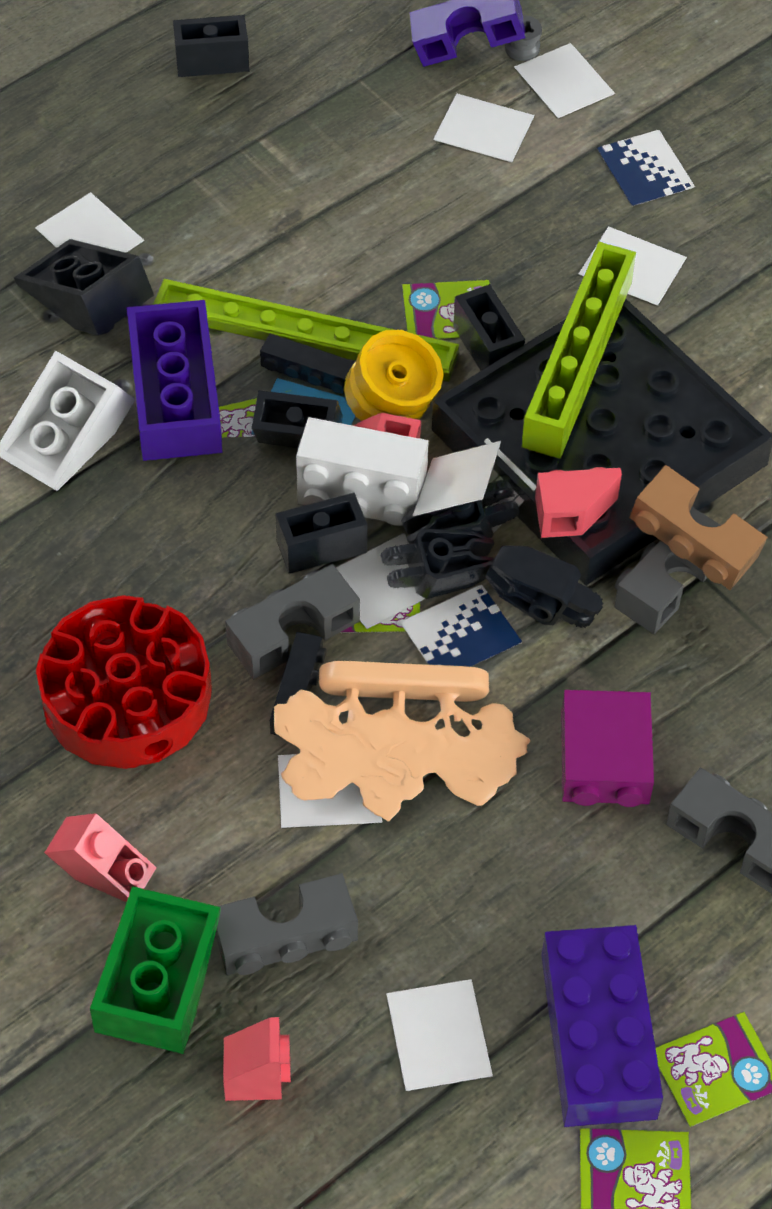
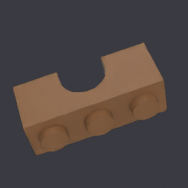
M665 465L637 497L629 518L643 532L654 535L668 545L676 556L687 559L700 568L708 579L722 584L731 590L759 557L768 537L734 513L723 525L718 527H705L697 523L689 511L693 506L699 488Z

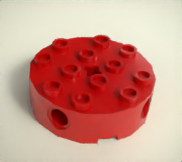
M126 595L89 602L61 619L51 632L52 638L44 646L42 654L40 653L36 675L46 725L64 749L91 764L128 769L160 762L188 745L206 720L212 694L210 663L204 639L183 613L168 605L166 608H163L157 604L144 603L141 597Z

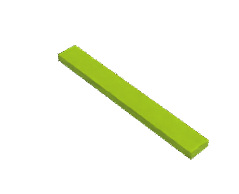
M163 279L153 303L155 305L205 300L208 327L211 329L265 341L269 334H273L356 361L362 347L373 335L385 330H394L168 279ZM418 335L433 347L441 359L444 373L443 381L449 382L459 354V344Z

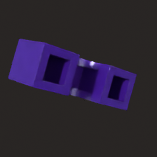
M450 0L410 12L412 42L423 67L457 58L456 46L459 40L471 32L479 31L486 33L491 48L526 38L522 7L519 0Z

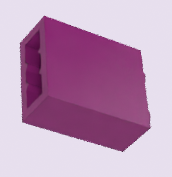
M564 690L561 709L562 802H574L582 806H590L596 803H618L624 807L650 804L654 786L651 692Z

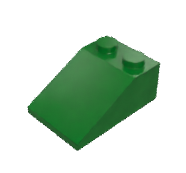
M132 886L90 1006L94 1032L184 1054L197 1013L221 908Z

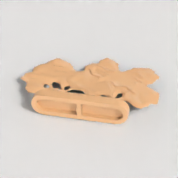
M332 661L321 665L319 668V685L321 690L327 694L346 696L344 701L337 706L328 705L312 692L299 690L295 695L290 696L286 704L274 706L275 733L300 749V753L289 760L287 767L281 773L285 783L292 787V793L304 801L332 799L338 791L344 789L350 783H354L360 788L363 806L388 822L399 812L403 800H412L423 791V776L428 773H436L445 781L446 786L454 795L476 806L484 805L496 794L499 786L507 784L517 774L516 758L527 753V745L530 743L528 737L515 730L513 713L504 704L492 703L482 707L475 715H471L454 703V701H478L485 698L489 693V673L476 667ZM358 697L392 698L393 706L388 710L384 709L373 715L366 714ZM405 699L436 700L440 702L441 711L435 718L429 721H413L405 714ZM348 711V720L342 724L339 721V715L341 712ZM450 715H454V721L463 720L470 731L469 736H459L453 730L450 723ZM443 719L445 727L437 730L435 727L437 721ZM472 719L480 720L482 728L477 730L472 725Z

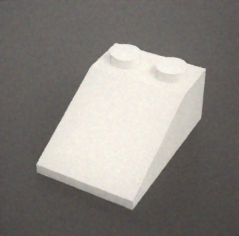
M55 351L1 439L0 457L58 491L116 433L136 399L112 382Z

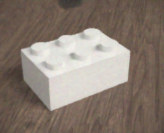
M308 417L296 455L298 504L309 505L355 492L364 517L386 521L392 525H402V518L417 504L427 475L429 440Z

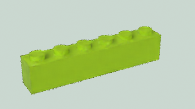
M598 241L524 417L522 448L561 458L632 284L636 258L635 251Z

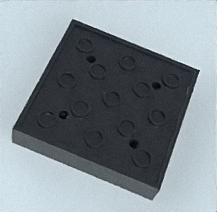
M627 299L624 301L560 459L522 448L524 417L565 320L433 400L432 431L454 453L487 445L484 442L487 438L492 443L501 441L499 450L535 485H537L538 473L553 470L576 471L590 470L596 467L606 469L621 468L622 476L618 499L583 535L541 538L535 500L536 489L533 491L498 455L494 462L493 470L503 480L509 481L512 489L524 500L519 506L520 514L517 517L560 560L578 568L581 573L579 580L585 586L657 539L654 535L643 532L629 517L637 497L665 465L699 488L692 506L699 511L767 466L772 448V433ZM513 418H520L522 420L516 421ZM686 435L690 436L691 438H684L682 436Z

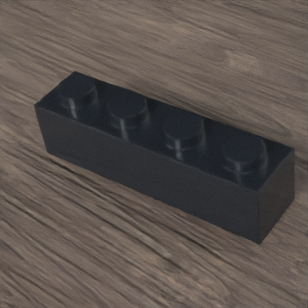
M269 334L260 350L262 367L345 394L344 385L347 373L355 362L273 334Z
M300 632L296 633L274 706L286 704L290 696L295 695L299 690L311 692L312 685L317 686L319 680V670L317 668L319 663H324L326 648H323L322 637ZM273 707L272 714L269 720L270 734L278 735L275 733Z

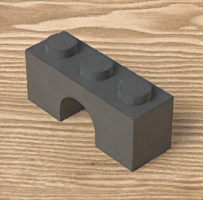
M694 507L689 511L692 518L702 526H721ZM661 540L658 544L652 542L644 550L640 562L634 569L627 568L617 579L615 584L617 595L614 608L655 635L680 606L684 585L669 574L673 572H687L702 582L707 577L693 563L676 556L669 546Z
M331 564L322 570L311 571L301 581L286 589H278L272 592L260 603L235 612L230 619L225 621L227 644L254 680L288 661L289 640L284 632L285 629L296 624L309 625L315 628L324 640H327L360 622V598L336 567Z
M700 767L671 803L666 825L702 849L716 834L731 832L741 836L748 843L749 849L745 853L740 874L772 894V813L759 800L748 798L732 788L730 783L722 776L710 774Z
M343 873L299 884L301 912L296 918L285 923H276L266 919L259 911L255 896L218 906L221 908L215 938L226 975L235 973L240 975L252 974L268 964L279 961L284 963L297 962L309 953L324 949L337 951L347 947L351 942L357 941L358 919Z

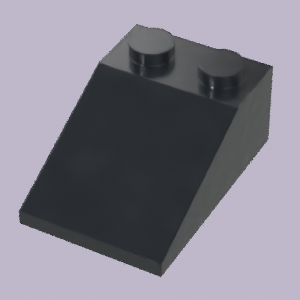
M73 239L67 240L14 277L18 286L74 329L97 336L110 332L114 328V324L127 316V307L142 306L143 303L154 296L138 255Z

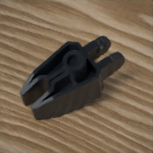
M504 479L488 483L482 500L413 516L415 505L401 520L407 535H409L406 537L408 543L413 544L416 536L422 529L474 531L492 538L494 535L493 527L504 524L509 520L511 521L520 514L518 504L512 500L485 508L511 496L513 489L510 482Z
M422 529L416 536L413 544L390 546L383 550L380 556L384 565L408 564L409 568L397 569L387 575L390 588L415 587L418 595L425 599H430L473 587L485 580V576L494 557L485 556L489 555L495 543L493 539L474 531Z
M501 546L485 576L500 598L543 625H554L560 618L571 625L575 624L576 627L586 628L595 619V614L598 615L603 608V598L597 592L594 593L592 589L578 583L581 573L576 566L528 546Z

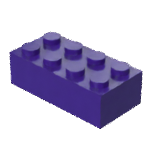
M205 300L127 307L143 461L223 453L221 422Z
M636 925L545 932L541 957L564 1127L658 1120L663 1101V1092Z

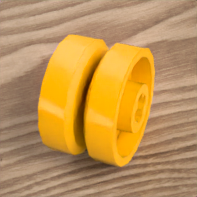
M385 330L373 335L362 347L356 361L347 373L344 385L346 402L355 417L360 421L380 413L420 420L441 389L444 376L441 359L433 347L416 334L404 330Z

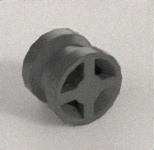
M523 15L526 38L506 43L505 51L514 60L529 61L539 55L541 46L539 39L542 35V26L537 19Z

